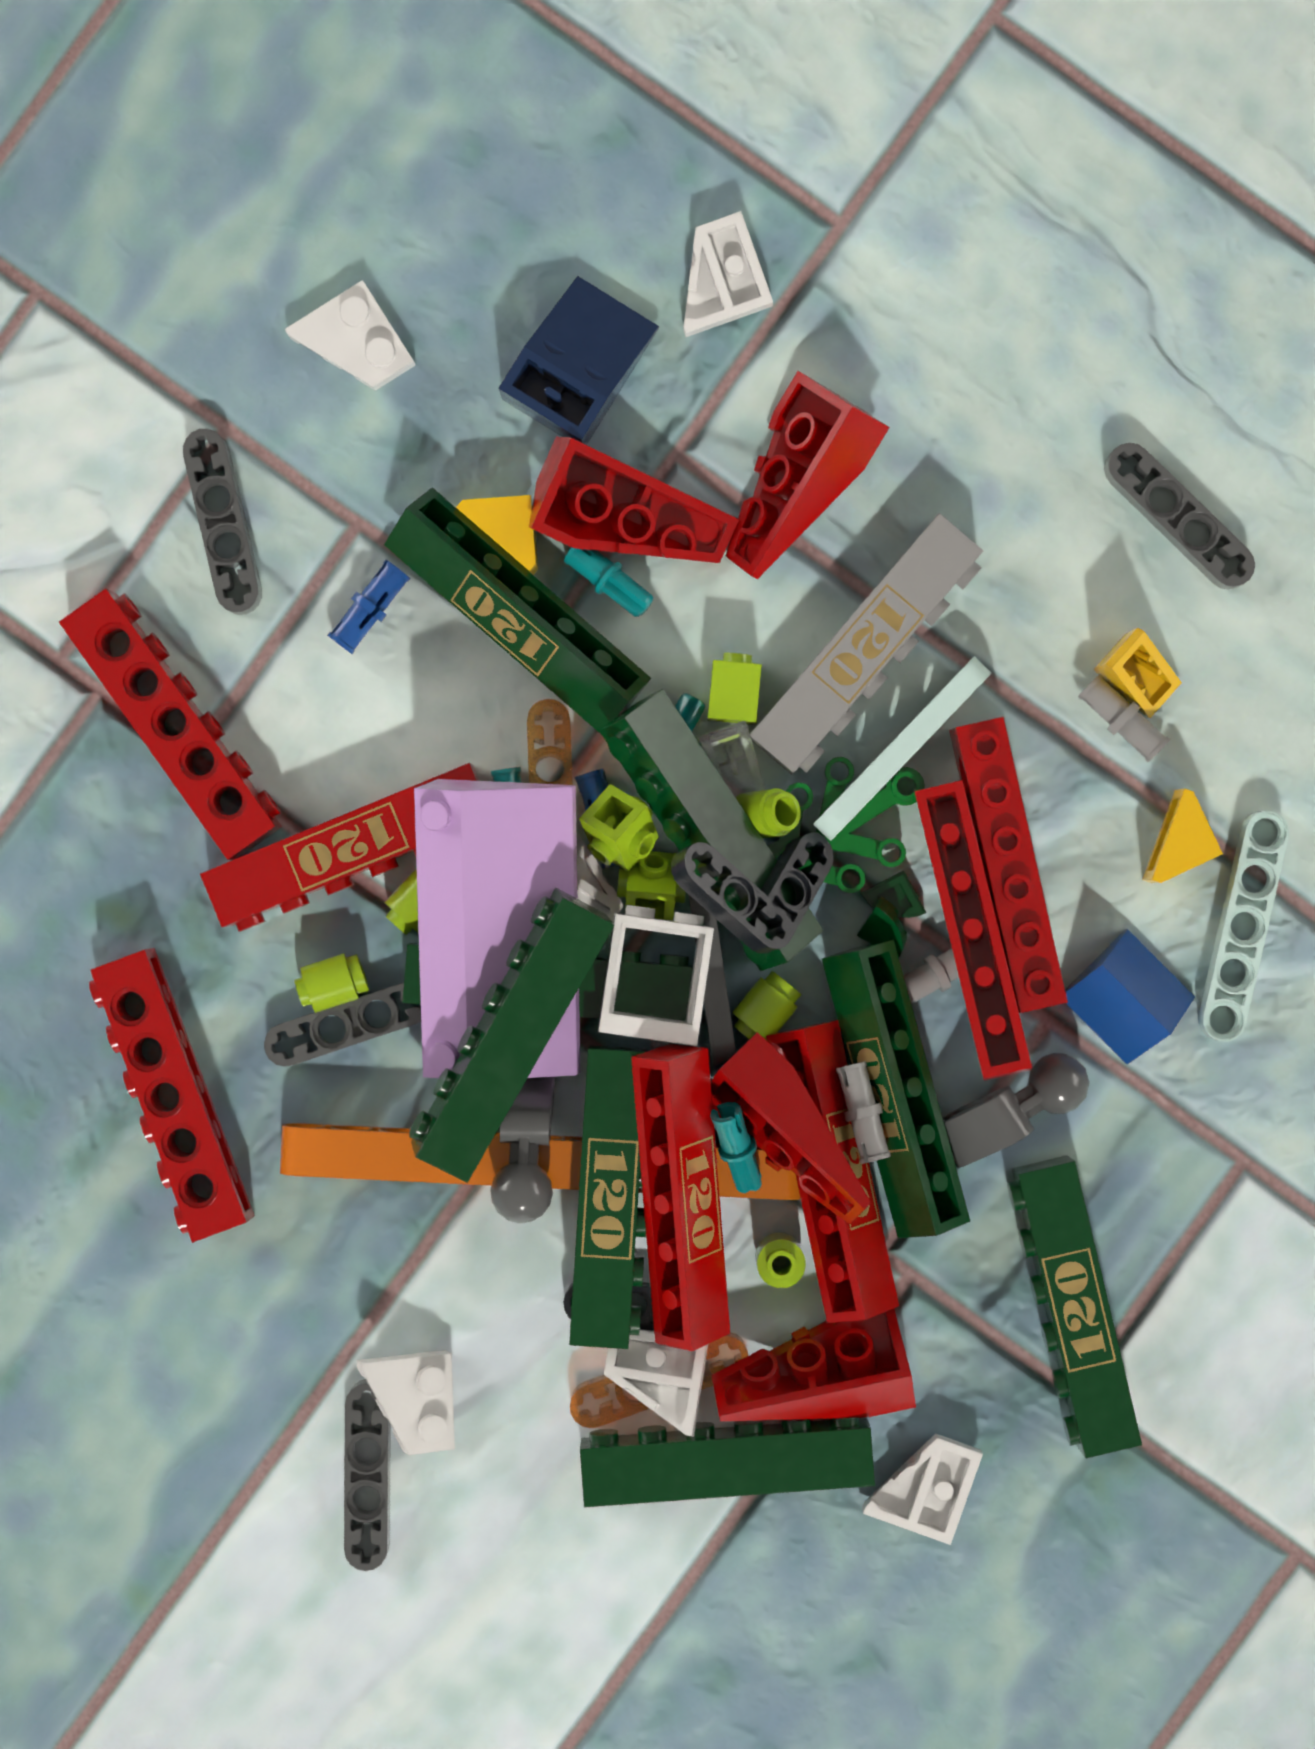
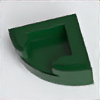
M904 870L861 892L863 898L872 908L881 896L888 900L898 910V918H913L927 913Z
M881 896L861 925L857 936L870 944L894 940L898 957H900L907 941V931H905L897 917L898 910L892 903Z

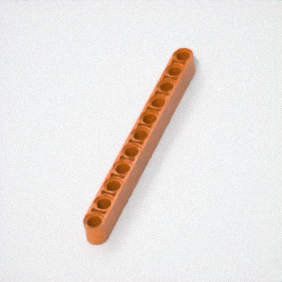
M287 1123L282 1124L280 1174L302 1177L491 1186L493 1178L498 1171L509 1164L510 1143H500V1133L496 1132L470 1180L466 1183L416 1158L411 1144L412 1138L409 1137L411 1128ZM551 1135L549 1146L539 1145L538 1165L549 1176L552 1182V1189L579 1190L582 1137ZM715 1143L720 1197L777 1200L801 1199L795 1173L784 1169L777 1172L765 1163L767 1154L758 1146L754 1154L762 1176V1185L757 1191L750 1190L745 1194L739 1192L736 1189L728 1162L720 1158L718 1152L720 1143Z

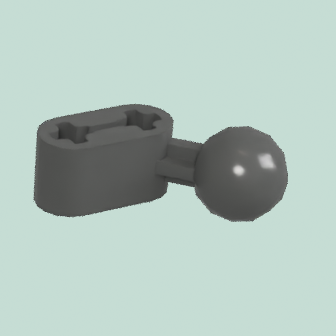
M1051 1053L1043 1056L1036 1062L1032 1070H1030L1027 1086L1015 1094L1010 1086L1003 1087L942 1117L956 1167L961 1168L1022 1140L1034 1130L1029 1119L1042 1110H1046L1051 1114H1065L1075 1110L1087 1096L1090 1082L1086 1068L1077 1059L1065 1053Z
M555 1077L527 1078L500 1125V1143H510L509 1164L502 1167L495 1175L490 1192L495 1209L508 1221L516 1223L532 1222L541 1217L551 1203L553 1196L552 1182L546 1171L538 1165L539 1145L549 1146Z

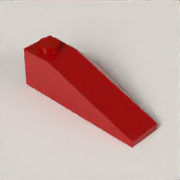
M797 371L773 411L768 429L774 431L766 456H758L754 471L760 475L753 496L749 497L742 504L738 516L739 521L725 556L751 577L759 579L865 470L890 427L817 381Z
M556 436L536 481L529 528L576 549L720 563L739 519L571 437Z
M757 1032L718 1070L711 1080L713 1109L718 1111L721 1118L717 1109L719 1104L725 1102L738 1103L741 1106L749 1135L755 1138L757 1146L767 1154L765 1163L777 1172L781 1169L791 1170L799 1176V1183L807 1194L851 1224L871 1204V1201L794 1066L786 1060L785 1053L776 1043L764 1039Z
M894 1308L867 1320L827 1323L825 1321L810 1330H807L804 1326L791 1333L792 1339L770 1351L760 1349L711 1375L720 1422L866 1418L916 1408L912 1375Z

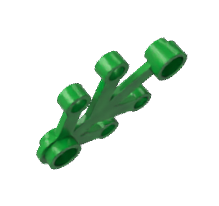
M835 757L825 766L824 775L827 782L819 817L845 791L846 784L854 776L853 764L845 757ZM841 762L847 766L848 775L844 780L838 781L831 776L830 768L834 763ZM902 767L885 784V788L879 791L831 841L817 828L815 833L824 836L831 844L832 850L877 859L886 867L900 865L906 857V848L900 840L888 838L880 841L849 833L895 804L908 806L916 803L915 792L913 791L907 796L902 795L897 789V782L902 777H908L914 782V791L925 789L923 777L913 768ZM794 783L786 789V792L790 793L795 788H801L807 793L808 798L806 804L800 807L801 815L797 826L787 835L779 837L778 841L768 845L775 858L782 854L786 845L791 840L799 837L803 812L813 802V792L804 783ZM888 843L895 844L900 851L898 859L894 862H888L882 856V849ZM806 848L805 850H807V852H808L809 855H810V853H811L810 850H809L808 848ZM807 860L803 867L809 866L813 863L810 860ZM846 864L841 868L832 866L823 882L837 885L840 890L846 893H855L864 886L865 874L859 866L854 864ZM847 869H853L859 875V882L855 887L847 888L841 881V876Z

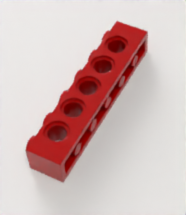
M105 588L60 620L59 624L226 859H237L282 828L276 818L281 811L266 790L258 793L248 779L253 774V771L243 756L237 750L230 754L220 740L225 735V732L216 718L209 711L205 714L200 712L192 700L198 694L182 672L176 675L173 674L164 661L170 654L163 643L153 632L147 636L139 626L137 620L142 615L133 601L125 593L119 597L116 593ZM126 632L130 639L129 648L125 654L114 657L110 651V641L115 634ZM154 671L158 678L157 688L151 695L142 696L137 687L138 679L144 672ZM180 709L185 715L186 725L180 734L171 736L165 728V720L170 712ZM207 748L213 754L214 765L209 773L200 776L193 768V758L198 751ZM234 787L242 796V805L236 813L228 815L223 811L220 799L227 789Z
M1004 717L955 727L949 730L959 778L963 780L1019 1013L1068 1003Z
M155 948L144 949L91 969L94 980L89 981V989L92 998L98 1008L104 1007L110 1022V1025L106 1026L108 1041L115 1053L121 1052L127 1068L126 1071H123L124 1083L132 1098L138 1097L144 1113L140 1117L141 1129L148 1143L155 1142L161 1158L157 1162L158 1174L166 1189L172 1188L178 1204L174 1207V1216L180 1231L183 1234L189 1233L190 1239L194 1243L247 1223L255 1216ZM131 992L139 994L145 1002V1011L139 1019L131 1017L125 1009V1000ZM148 1037L157 1040L162 1047V1057L158 1063L147 1061L142 1054V1044ZM163 1083H169L178 1090L179 1102L175 1108H168L159 1100L158 1091ZM184 1128L194 1134L196 1148L193 1153L183 1152L177 1147L175 1135L178 1129ZM195 1174H203L210 1178L213 1184L211 1197H200L194 1192L192 1179Z

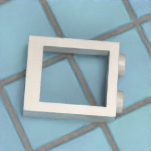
M626 905L625 914L615 913L613 923L615 926L612 929L598 1032L697 1046L714 928L704 926V916L675 912L674 921L654 918L656 909ZM626 927L697 938L685 1021L614 1011Z

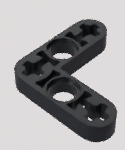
M811 832L793 839L786 845L760 890L714 847L707 843L698 842L679 850L673 856L671 872L674 880L685 892L746 946L756 953L766 954L783 948L790 942L829 873L834 857L831 844L819 833ZM806 848H808V849L810 850V852H811L810 855H809V853L807 852V850H805ZM695 858L700 862L697 867V870L701 874L699 876H697L694 872L696 864L692 859ZM809 858L813 864L803 867ZM718 876V880L715 881L713 877ZM783 880L789 882L794 887L796 900L793 905L788 904L782 897L781 884ZM727 886L734 888L740 897L738 911L730 909L725 902L724 891ZM765 921H767L769 924L768 930L766 925L763 923ZM768 932L771 938H767L765 933Z

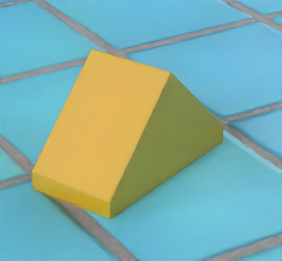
M531 495L465 499L456 506L460 512L530 573L534 575L537 572L536 531L529 528L533 504Z
M1140 628L1126 633L1094 668L1098 675L1101 674L1103 679L1130 703L1135 701L1141 707L1139 711L1148 718H1151L1182 683L1145 631Z
M1185 788L1174 790L1142 880L1150 883H1162L1223 854L1194 791Z

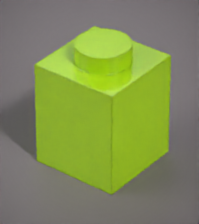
M726 652L723 653V660H713L707 721L755 725L762 664L752 663V655Z

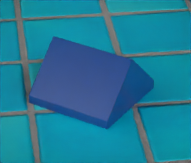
M1125 929L1065 989L1068 1001L1065 1004L1125 1064H1129L1171 1035L1195 998L1128 929Z

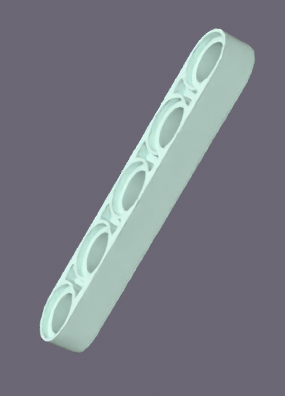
M974 656L813 825L831 841L990 676L991 672Z
M1258 811L1250 814L1244 820L1240 829L1198 1014V1023L1201 1031L1207 1037L1217 1041L1229 1042L1237 1039L1243 1033L1248 1019L1289 839V827L1286 820L1274 811ZM1263 818L1271 820L1277 828V837L1268 846L1259 845L1252 835L1254 824ZM1252 865L1261 867L1266 874V884L1257 893L1247 891L1242 884L1244 870ZM1241 912L1249 913L1256 922L1254 934L1245 940L1236 938L1231 930L1233 918ZM1230 959L1239 960L1245 968L1243 981L1234 987L1226 985L1220 976L1222 965ZM1219 1006L1229 1007L1235 1016L1233 1027L1225 1033L1215 1032L1210 1025V1015Z

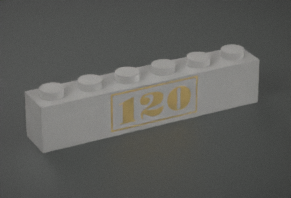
M939 513L748 738L791 775L799 767L807 773L825 752L818 745L830 730L838 736L855 717L856 714L850 709L852 704L861 694L870 699L888 678L881 672L888 662L894 657L901 663L919 642L912 635L924 620L932 626L950 606V603L944 597L952 587L957 584L963 590L982 567L975 561L982 554L983 550Z

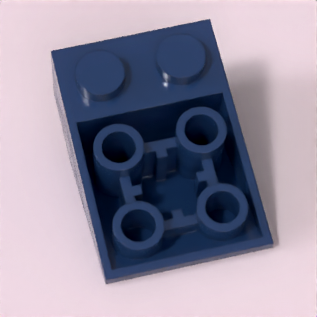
M577 276L518 355L498 388L501 398L558 435L571 437L587 445L655 336L659 326Z

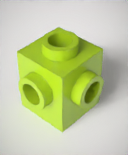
M612 784L608 785L579 818L589 841L587 848L590 853L601 863L610 865L613 862L627 872L632 869L639 859H644L650 854L656 840L659 838L652 820L653 812L650 807L638 797L630 796Z
M651 851L647 857L639 859L629 872L620 868L617 897H625L626 905L656 909L654 917L656 919L673 921L675 902L685 903L686 894L674 880L671 872V862L676 853Z

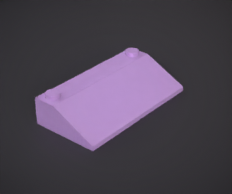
M437 779L414 788L423 1077L439 1079L446 1068L453 1069L461 1055L458 1052V1045L463 1034L469 1026L477 1027L485 1013V1010L482 1009V1004L488 990L495 982L498 984L502 983L510 967L506 966V962L512 948L518 940L525 941L535 925L531 923V917L539 901L544 896L550 898L555 888L578 899L576 785ZM579 989L528 1078L575 1076L580 1074Z

